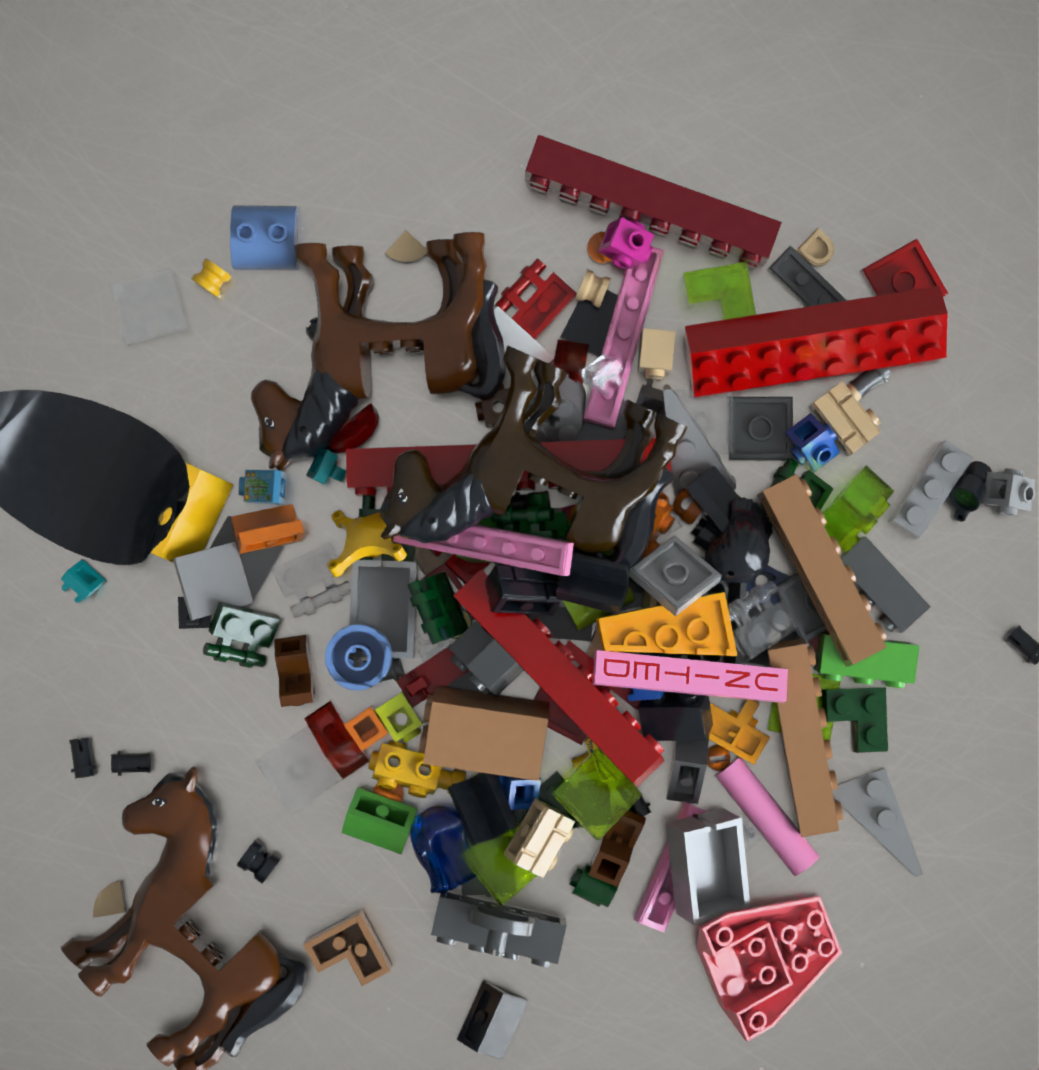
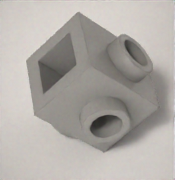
M1005 468L1004 473L987 472L985 483L986 495L982 503L999 507L998 513L1017 516L1018 510L1031 511L1032 501L1035 497L1034 487L1036 480L1023 477L1024 471Z

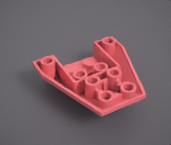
M819 896L726 912L699 928L697 951L717 1001L746 1041L775 1026L842 953Z

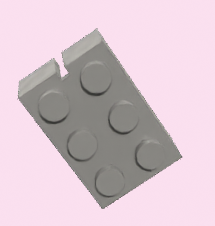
M381 560L355 561L352 563L350 625L368 624L374 626L389 640L392 648V658L413 659L415 656L416 606L413 607L409 599L412 595L408 584L417 581L418 562L387 561L388 568H384L383 561ZM358 648L355 653L350 654L354 657H367V655L363 654V649Z
M724 808L698 814V819L691 816L666 823L676 914L693 925L713 920L726 912L751 908L742 818Z

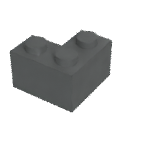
M477 621L449 647L455 654L451 661L463 673L469 669L472 674L468 678L485 695L491 691L497 697L524 671Z

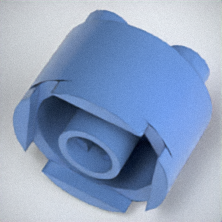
M352 624L339 630L331 638L325 651V664L330 675L340 686L350 690H365L375 686L387 675L392 663V648L389 640L379 629L368 624ZM358 648L363 649V654L368 657L360 665H356V660L351 658L350 655L355 653Z

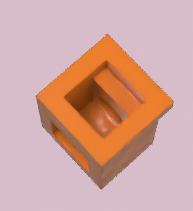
M373 705L344 724L361 751L388 734Z

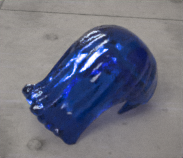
M435 805L425 809L415 818L410 830L412 847L419 863L429 876L430 892L432 894L454 890L458 885L467 883L481 874L484 870L483 866L469 847L467 833L455 808L447 805Z

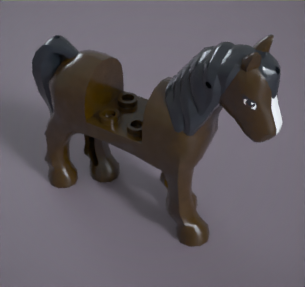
M507 345L503 361L508 368L511 381L504 408L494 428L483 436L472 450L462 470L444 486L439 487L431 476L426 457L418 450L403 452L398 455L394 463L392 488L388 491L379 510L380 517L386 524V528L381 534L384 540L400 535L408 539H416L421 543L446 541L452 536L459 535L466 529L478 524L483 518H489L493 514L503 516L524 470L529 472L528 478L544 486H546L548 481L559 485L557 489L559 493L575 500L578 494L582 496L563 541L574 543L573 549L588 553L595 558L627 565L630 569L639 562L646 549L654 528L658 497L663 489L673 480V474L666 467L675 457L678 442L684 436L688 427L658 414L654 422L656 440L647 458L642 463L645 449L652 443L654 438L650 426L657 412L627 399L622 412L627 422L625 443L621 452L608 467L601 471H581L562 461L542 446L535 436L544 421L559 409L562 402L559 386L565 380L568 372ZM532 370L534 371V374H535L536 379H537V381H538V386H537V388H536V386H535V384H534V382H533L532 376H531V371H532ZM536 394L534 403L532 404L530 409L525 413V410L530 400ZM614 548V553L611 556L603 553Z

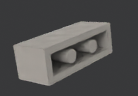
M947 440L940 442L888 522L914 539L921 538L973 457Z

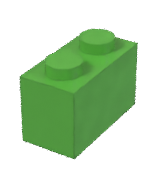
M357 787L348 808L341 833L402 855L417 809Z

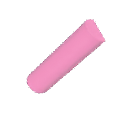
M738 756L726 768L714 775L794 876L801 874L818 860L820 856L805 837H801L800 831L741 757Z
M684 801L676 820L691 816L698 819V814L709 811ZM668 840L634 916V920L638 923L664 933L675 910Z

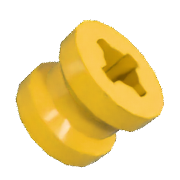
M205 258L202 263V270L194 274L191 279L212 295L218 297L221 293L220 287L223 283L229 282L232 276Z

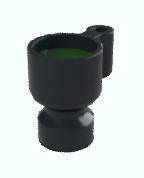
M980 461L971 462L965 475L959 478L951 490L949 499L957 508L954 514L956 520L965 521L969 513L977 510L986 495L985 483L987 472H992L987 464Z

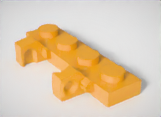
M747 699L739 712L731 709L730 713L710 702L713 726L709 733V739L755 765L770 739V736L755 728L758 720L754 719L753 715L760 703L757 700Z

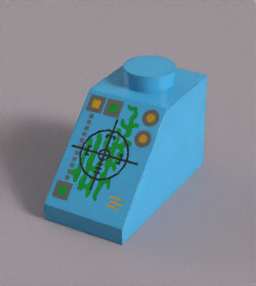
M245 470V477L239 478V496H244L243 502L285 505L287 474L279 470Z

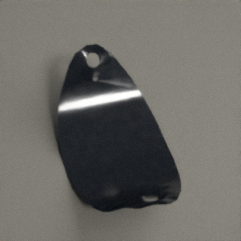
M42 390L0 392V507L35 533L67 550L92 560L115 565H133L146 560L151 551L167 537L172 524L184 509L189 494L190 485L187 466L182 455L173 444L155 429L138 419L92 400ZM169 507L172 508L170 519L167 523L161 525L164 512Z

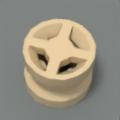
M587 269L576 299L591 301L593 306L600 308L611 278L606 276L600 278L595 276L593 271Z

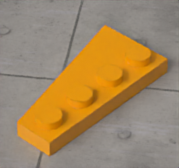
M725 592L701 596L677 616H674L663 605H657L619 613V615L615 614L596 618L603 651L737 656Z

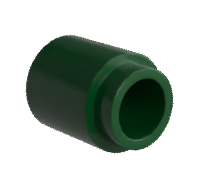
M585 865L583 870L577 867L569 882V885L574 887L572 894L598 907L603 905L608 908L618 887L589 876L590 866Z

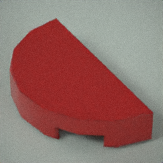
M373 404L367 405L347 420L326 449L333 453L346 452V449H354L363 444L378 425L379 415Z

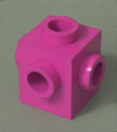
M621 217L609 223L598 252L612 259L614 265L623 269H631L645 263L649 259L653 250L651 242L654 234L645 230L643 224L633 220L628 221Z

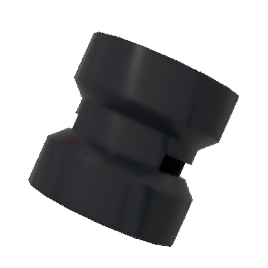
M255 839L241 857L237 866L243 871L249 870L253 872L254 879L263 884L281 858L275 853H266L263 844Z

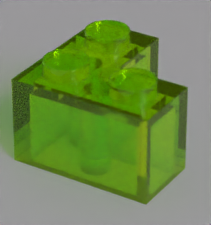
M747 262L683 273L681 278L687 308L718 303L721 320L756 315Z
M867 465L844 487L836 499L822 511L827 523L824 527L829 537L833 536L841 550L844 549L846 552L851 550L860 540V537L857 536L860 532L866 535L877 524V519L890 507L887 500L894 492Z

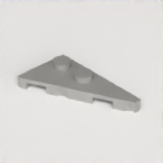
M664 385L663 395L666 417L688 427L684 436L678 442L675 457L671 460L675 494L684 491L683 489L712 466L717 468L733 489H736V479L733 475L729 474L721 462V457L717 451L710 446L707 436L683 406L684 403L679 395L673 391L670 385Z
M881 768L839 783L838 789L832 790L834 799L840 801L841 806L915 877L922 875L921 866L886 769Z

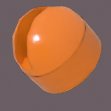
M718 744L708 748L707 766L710 769L720 771L729 765L731 757L727 749ZM726 756V760L710 762V757Z

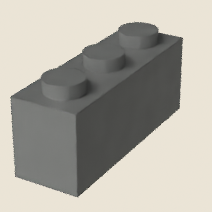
M866 536L861 537L840 556L844 566L849 565L856 577L854 585L860 591L859 595L864 594L870 606H874L881 613L882 616L878 619L890 632L896 630L898 633H903L931 607Z

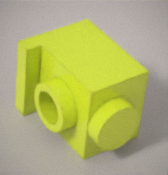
M403 692L375 709L395 742L402 738L404 743H407L421 734L418 727L422 726L423 722ZM398 713H404L407 716L406 724L399 725L396 722L395 717Z

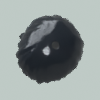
M743 497L741 499L734 498L731 501V517L728 526L721 536L717 534L713 538L709 549L705 552V561L722 575L720 581L748 583L760 575L769 562V538L773 534V525L769 522V517L764 516V509L758 507V502H753L752 499Z

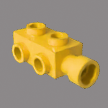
M388 741V744L382 743L379 752L372 751L368 769L374 770L372 779L378 780V786L390 790H395L397 785L409 788L408 794L419 798H427V794L433 795L436 788L447 790V794H450L448 786L465 781L466 772L453 769V772L442 769L440 766L423 764L424 753L406 750V745L395 741ZM388 759H398L399 766L391 767L388 764ZM419 767H428L430 774L427 776L421 775Z

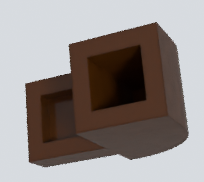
M306 635L274 639L281 707L313 703V694H315L314 678Z
M616 805L611 816L612 823L607 824L604 829L588 875L618 887L630 862L633 848L643 829L646 817Z

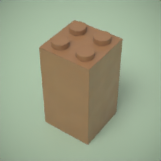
M436 685L434 695L428 694L423 722H428L429 726L423 725L418 753H424L423 764L539 781L550 702L504 695L496 697L490 693L485 695L483 692Z

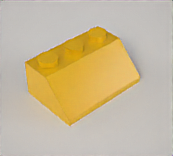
M187 463L190 489L186 505L172 524L167 537L151 551L152 554L173 562L174 558L205 550L234 486L230 482ZM169 507L164 512L161 525L167 523L170 519L172 508Z

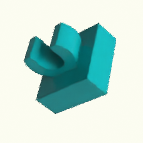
M322 449L316 454L306 476L325 485L328 476L341 482L346 470L334 465L338 455Z
M83 559L68 569L61 578L64 582L62 585L64 592L71 588L78 594L74 599L76 603L87 599L105 582V579Z

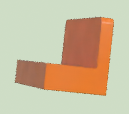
M292 504L236 515L231 518L239 554L302 541L304 534L302 521L297 520Z

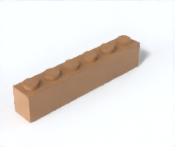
M795 474L762 491L757 496L845 666H852L887 648L884 643L886 635L878 622L874 624L869 614L871 606L865 595H859L854 585L856 582L854 572L849 565L844 566L839 556L841 548L837 540L833 536L829 537L824 527L827 523L822 511L818 507L814 508L809 498L812 494L807 482L803 478L799 479L798 475Z
M804 638L767 644L770 667L788 669L787 700L784 703L776 702L800 835L801 837L839 831L838 821L844 819L840 801L834 802L832 790L838 789L835 770L829 771L827 759H831L833 756L830 740H823L821 729L827 727L824 708L818 709L816 697L822 696L819 678H813L811 666L816 665L813 646L807 647Z

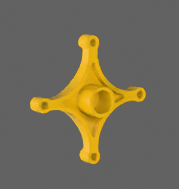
M337 510L331 515L335 525L338 528L345 529L347 532L343 552L338 559H333L327 564V568L333 577L341 576L348 566L365 556L374 558L387 554L393 556L396 561H402L406 558L407 553L400 543L394 544L391 538L384 540L381 537L386 524L380 517V512L355 519L346 517L341 510Z

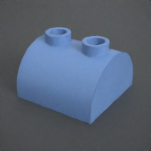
M233 205L230 223L232 268L239 270H297L294 246L297 245L298 206Z

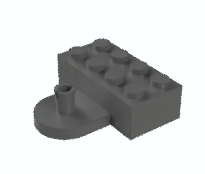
M441 890L431 935L437 936L436 941L442 944L455 946L456 941L469 944L468 949L492 955L493 950H496L495 956L518 960L519 956L531 958V963L534 965L550 967L551 963L558 964L567 925L565 918Z

